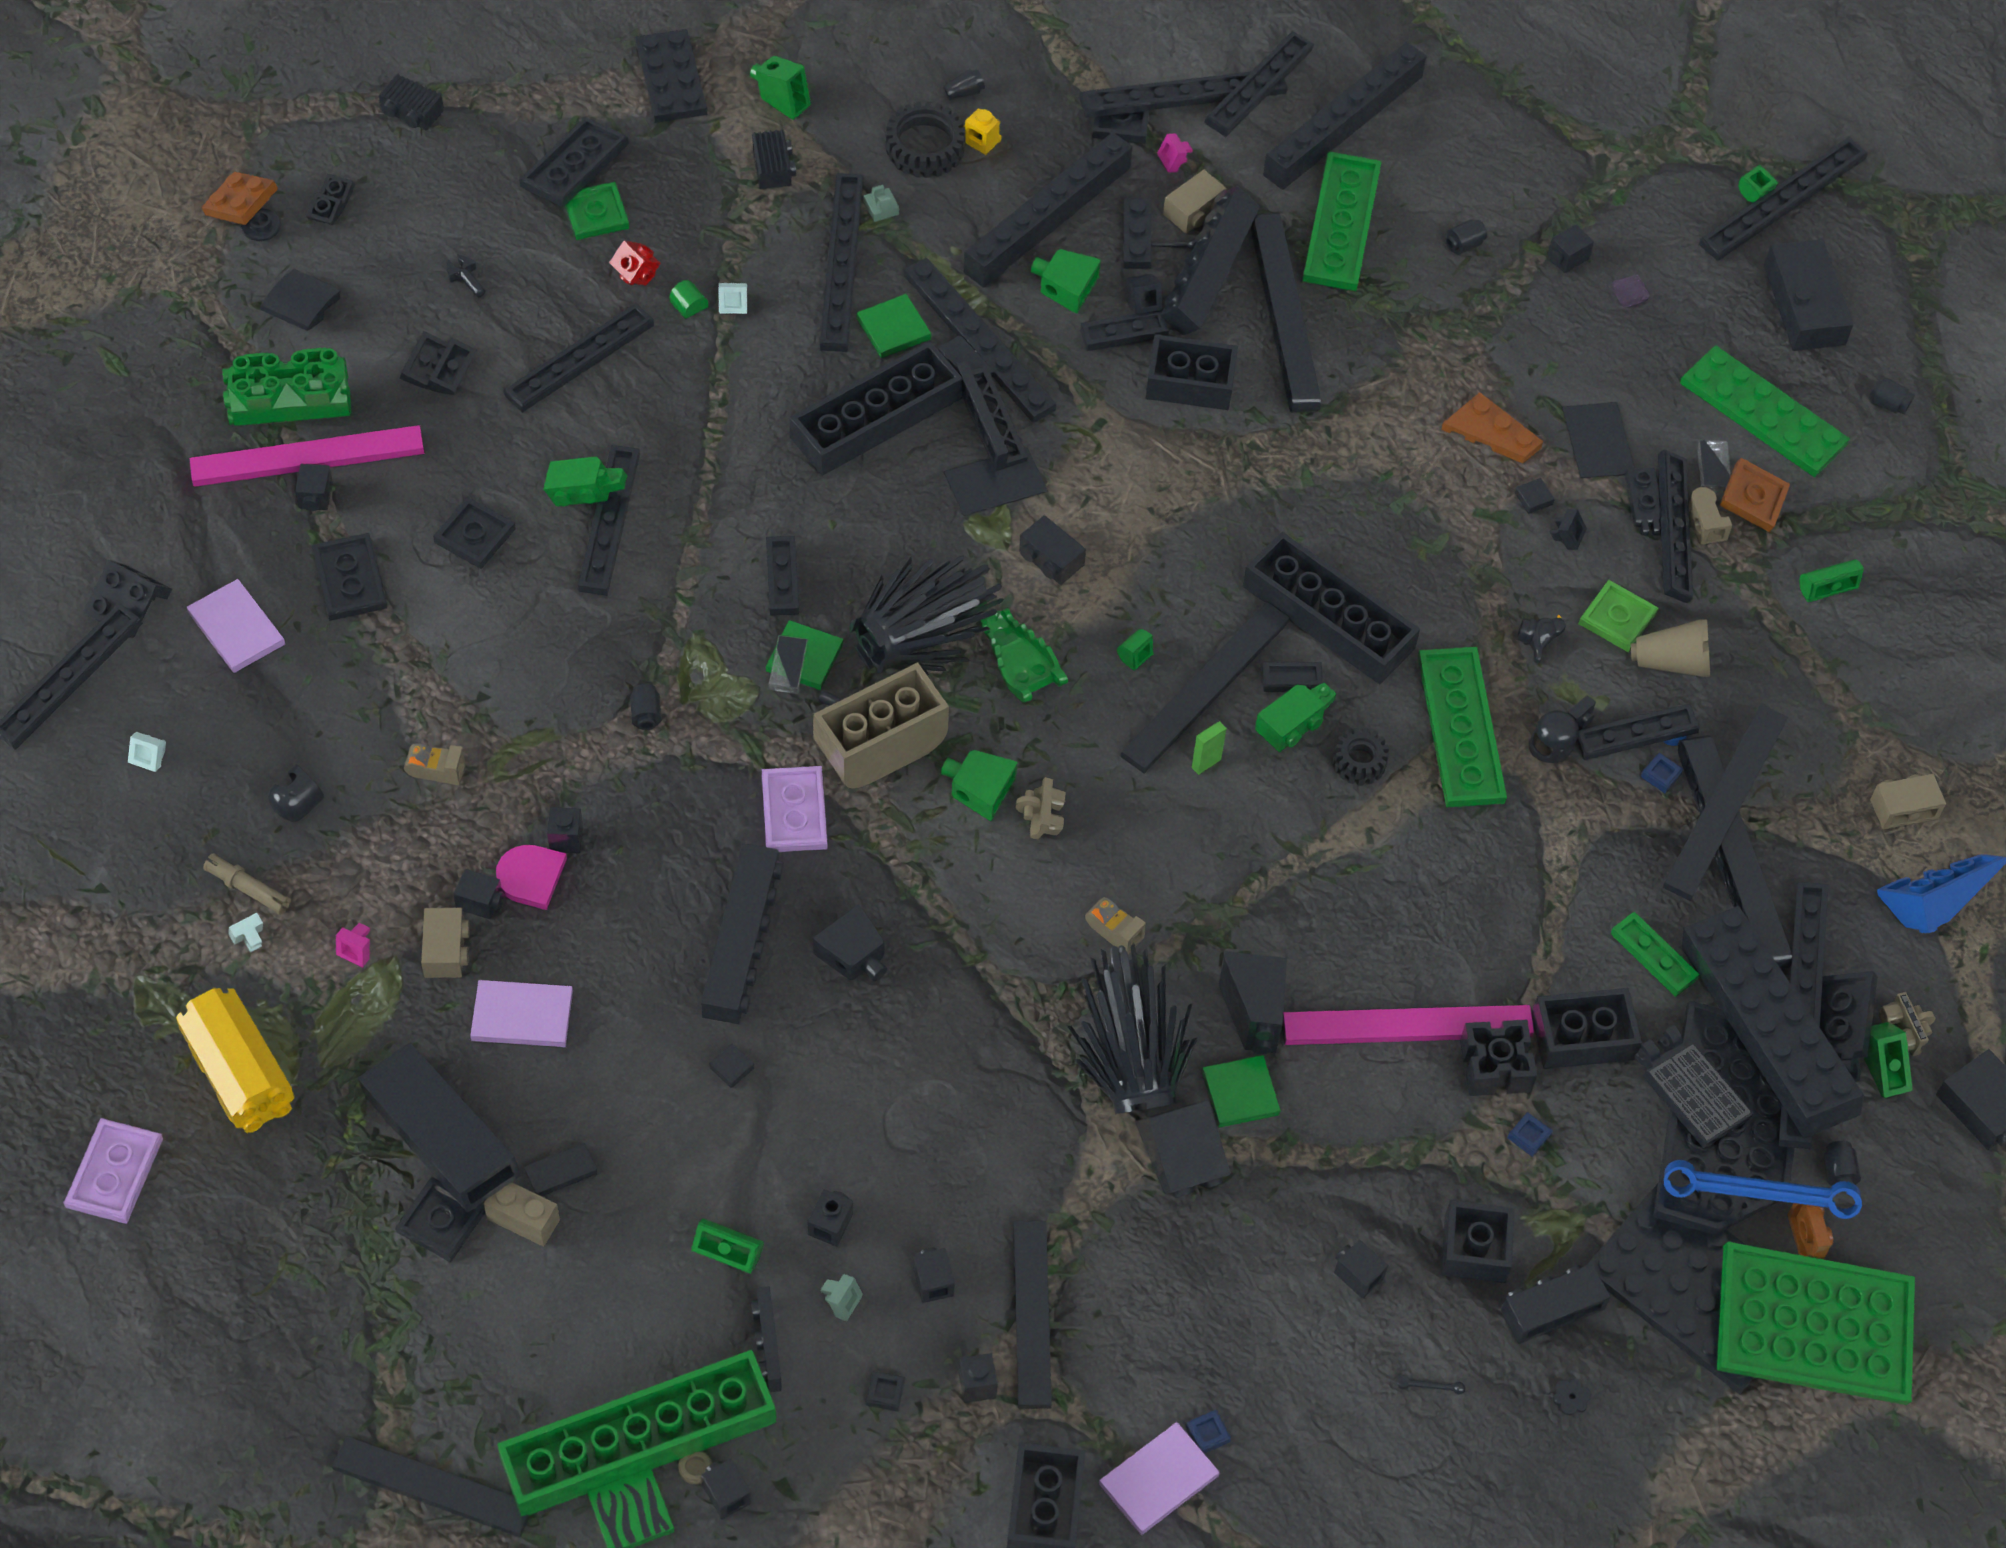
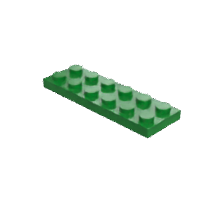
M1328 152L1302 282L1357 291L1382 161Z
M1716 345L1682 376L1681 385L1814 478L1848 445L1850 440L1849 437Z
M1477 647L1419 650V667L1446 808L1505 804L1507 795Z

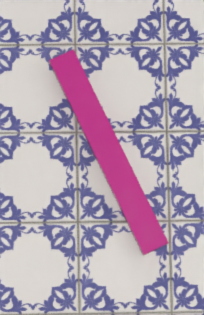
M420 425L192 457L189 459L192 483L196 487L299 472L300 464L336 467L424 454L421 429Z
M1530 1005L1283 1012L1285 1045L1460 1040L1465 1023L1490 1022L1492 1029L1500 1028L1502 1021L1526 1019L1528 1020L1530 1037L1532 1038L1534 1034Z

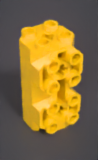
M213 988L191 999L186 1005L188 1012L184 1017L180 1012L176 1020L201 1071L207 1076L230 1122H233L236 1128H244L246 1133H252L257 1131L264 1123L274 1118L284 1117L292 1110L290 1103L294 1099L293 1091L235 989L227 988L229 993H223L221 988Z

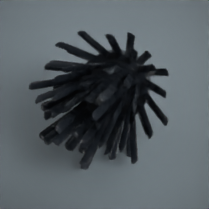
M960 556L951 563L949 560L909 589L933 563V559H929L893 596L892 594L911 572L912 565L910 564L912 558L908 559L901 570L897 569L882 592L884 578L881 575L862 615L853 619L850 623V633L855 631L859 642L854 647L864 664L869 669L876 667L878 669L877 673H881L887 669L901 671L918 662L926 675H929L927 670L944 672L946 669L943 666L928 664L969 662L970 660L967 657H948V655L960 654L961 651L957 649L913 652L939 644L972 638L976 633L990 630L987 626L977 625L945 636L941 635L997 613L996 609L983 612L1001 604L1004 600L999 598L991 601L997 598L993 593L1001 590V584H997L989 589L983 586L985 578L982 575L990 570L988 565L983 564L973 571L972 568L966 571L963 568L939 583L941 576L963 561L964 556Z
M1134 943L1130 947L1133 962L1129 960L1128 952L1124 946H1112V964L1108 966L1106 951L1101 949L1104 967L1103 974L1099 972L1096 960L1090 957L1099 990L1097 1000L1107 1032H1105L1087 979L1082 978V984L1086 993L1084 996L1100 1041L1090 1023L1085 1021L1081 1023L1102 1063L1087 1040L1079 1037L1072 1026L1066 1025L1088 1056V1058L1074 1059L1075 1062L1113 1101L1115 1114L1178 1103L1175 1090L1198 1039L1197 1037L1193 1038L1191 1042L1189 1039L1183 1041L1193 1005L1191 1003L1187 1007L1185 1018L1179 1023L1171 1057L1177 1007L1173 1005L1170 1008L1166 1036V964L1161 968V982L1157 985V1026L1154 968L1151 965L1149 966L1148 950L1146 948L1143 951L1144 964H1142L1140 969Z

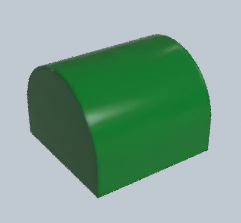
M1758 165L1741 177L1739 190L1746 200L1755 202L1775 189L1778 181L1761 165Z
M690 280L678 283L670 293V302L685 319L708 307V300Z
M1138 629L1117 648L1121 661L1133 671L1141 666L1153 655V635L1144 629Z

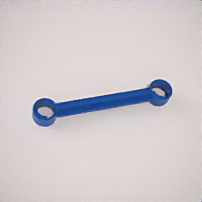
M1684 1160L1671 1162L1664 1171V1186L1671 1195L1676 1197H1686L1693 1193L1694 1190L1828 1207L1835 1216L1842 1219L1856 1216L1862 1207L1859 1188L1848 1181L1837 1182L1831 1188L1701 1172L1696 1171L1691 1163ZM1682 1170V1173L1689 1177L1690 1184L1685 1187H1676L1671 1184L1668 1177L1672 1172ZM1847 1191V1195L1854 1198L1855 1204L1850 1208H1839L1835 1205L1833 1197L1839 1192Z

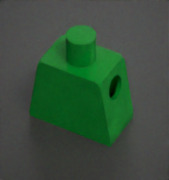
M772 56L762 65L756 63L751 68L750 77L758 81L761 98L790 119L794 120L811 105L804 66Z
M1060 249L1056 251L1050 262L1036 257L1031 267V273L1042 277L1041 293L1077 314L1099 279L1101 260Z
M971 750L963 764L948 757L942 767L941 774L953 779L952 796L954 799L987 820L992 821L1017 777L1018 762Z

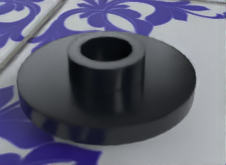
M260 209L246 225L241 224L243 234L254 241H266L277 235L281 226L278 215L268 209Z

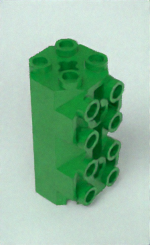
M326 347L296 351L291 355V360L287 362H281L277 355L268 352L237 356L233 360L232 366L223 368L224 385H227V390L223 391L225 408H228L229 425L239 426L350 416L351 396L350 386L348 387V370L345 357H339L335 350Z

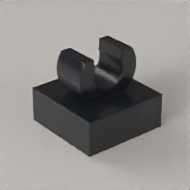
M1567 509L1564 517L1555 519L1558 529H1551L1550 534L1555 541L1563 540L1567 550H1578L1587 527L1578 509Z

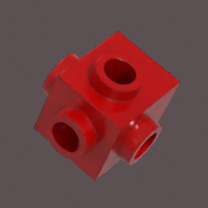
M625 240L609 262L620 273V278L629 285H647L654 278L655 272L661 264L653 256L654 252L649 247Z

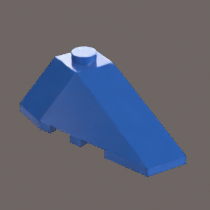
M1980 854L1951 863L1950 869L1936 871L1931 869L1923 872L1924 878L1910 881L1909 877L1898 879L1877 889V893L1906 928L1917 929L1920 933H1931L1936 931L1938 926L1949 922L2006 864V857Z

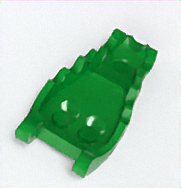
M1009 608L997 611L995 615L981 620L982 627L987 626L990 628V630L983 632L990 641L1001 676L1009 691L1021 702L1026 703L1032 700V692L1053 682L1058 687L1067 684L1068 678L1061 669L1051 647L1046 645L1042 637L1037 638L1031 628L1028 629L1024 623L1019 625L1018 621L1013 618Z

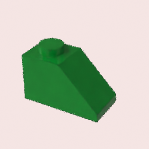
M1890 1022L1871 1026L1868 1057H1864V1060L1881 1096L1886 1098L1913 1091L1906 1032Z

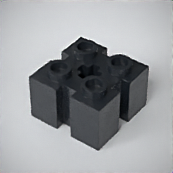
M1528 1020L1502 1021L1500 1028L1492 1029L1490 1022L1465 1023L1460 1044L1463 1062H1469L1465 1073L1469 1096L1494 1095L1496 1087H1505L1506 1094L1531 1093L1537 1078L1534 1054L1527 1053L1531 1044Z

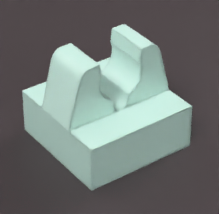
M719 283V313L747 314V283Z
M135 732L130 737L128 763L156 772L161 767L166 741Z
M258 913L229 927V936L234 945L244 941L250 952L262 947V941L258 932L263 930V922Z

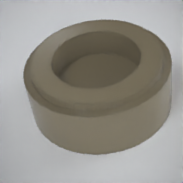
M702 1451L685 1456L679 1462L680 1476L689 1484H701V1474L705 1473V1469L712 1464V1461Z

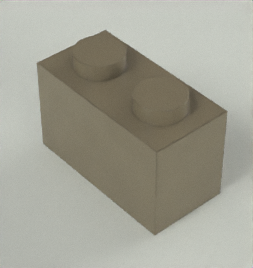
M1202 170L1165 197L1163 215L1184 233H1188L1193 228H1198L1204 223L1206 216L1214 208L1216 196L1222 190H1227V188L1208 172Z
M1915 774L1907 779L1897 781L1892 779L1885 780L1877 784L1870 799L1883 830L1939 819L1946 805L1934 774L1923 776Z
M424 908L421 959L424 978L462 977L463 966H468V947H464V938H469L470 922L469 919H464L462 908Z
M512 1182L486 1199L484 1203L487 1220L543 1247L560 1221L558 1205Z

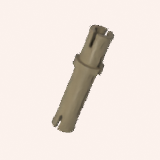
M215 853L208 857L212 860V863L207 860L205 861L203 869L225 881V886L230 889L236 888L272 909L278 915H282L286 911L282 908V905L286 908L289 907L291 898L284 896L245 873L244 868L240 865L234 866Z

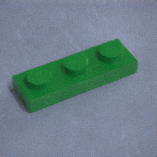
M1631 913L1612 928L1611 935L1675 997L1698 980L1700 974L1637 913Z

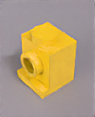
M978 108L965 121V143L982 154L987 155L1002 140V136L999 134L1000 121L990 111ZM979 134H982V140L977 138Z

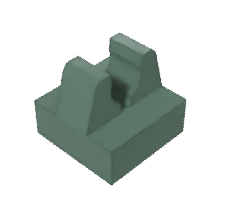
M884 185L873 187L870 194L864 195V204L874 222L899 215V206L890 189H885Z
M843 1274L839 1282L827 1279L820 1290L822 1293L827 1294L825 1300L829 1303L835 1316L845 1321L849 1319L863 1296L855 1278Z

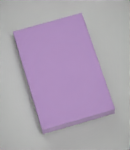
M239 579L187 606L189 615L233 673L285 645L284 638Z
M822 766L762 769L766 847L779 849V852L827 849Z
M478 980L470 1034L471 1041L566 1047L573 995L572 986Z
M101 1118L64 1201L65 1207L127 1224L162 1143V1134Z
M1176 1422L1100 1479L1099 1485L1136 1530L1143 1535L1216 1479L1220 1472Z

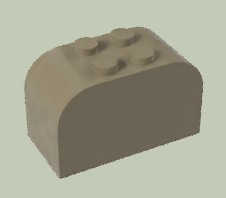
M917 662L814 713L813 737L843 783L848 788H860L933 751L944 740L948 732L949 706Z

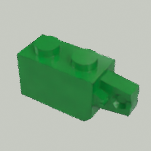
M597 456L551 461L543 490L555 506L602 502L608 500L609 492L625 488L627 474L623 468H606Z
M1322 683L1311 690L1305 685H1296L1258 713L1255 730L1279 753L1288 746L1291 748L1300 741L1302 735L1309 730H1316L1322 724L1324 711L1335 700L1336 693L1326 683Z

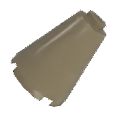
M1707 619L1695 620L1636 637V643L1631 644V660L1638 661V667L1699 677L1710 676Z

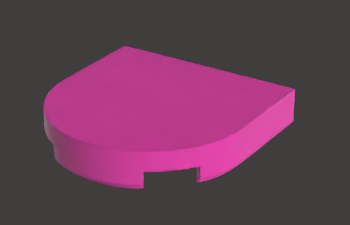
M517 846L507 851L499 860L496 868V878L500 879L501 889L510 900L547 910L567 856L566 853L540 846Z

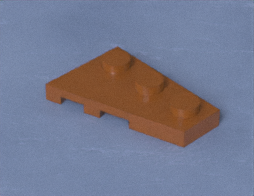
M1480 392L1443 422L1441 429L1450 434L1452 431L1465 436V440L1472 443L1479 441L1491 446L1492 451L1520 463H1525L1542 448L1543 444L1540 438Z

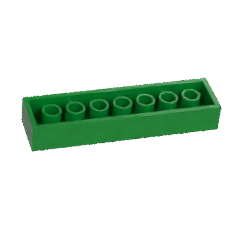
M752 1350L502 1441L497 1443L520 1514L521 1516L527 1514L529 1516L643 1470L660 1467L693 1453L775 1424L776 1408Z

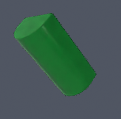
M1853 559L1804 573L1799 579L1801 592L1807 602H1812L1859 588L1864 568L1858 560Z
M702 1218L698 1223L691 1251L751 1274L759 1261L764 1242Z

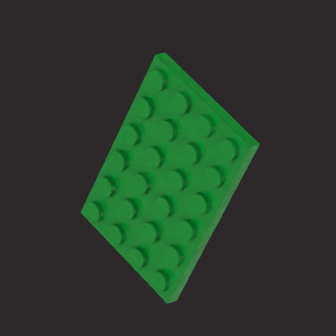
M1727 1242L1723 1246L1717 1370L1908 1405L1912 1402L1915 1277Z

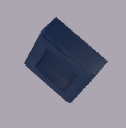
M1658 753L1642 771L1641 778L1663 793H1666L1682 775L1684 769L1661 753Z
M1527 1112L1510 1131L1507 1139L1533 1157L1549 1139L1553 1131Z
M1217 1410L1186 1423V1428L1192 1440L1204 1454L1231 1441V1437Z

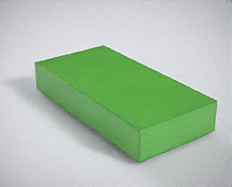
M1220 721L1196 737L1192 769L1198 775L1219 762L1222 758L1227 728Z

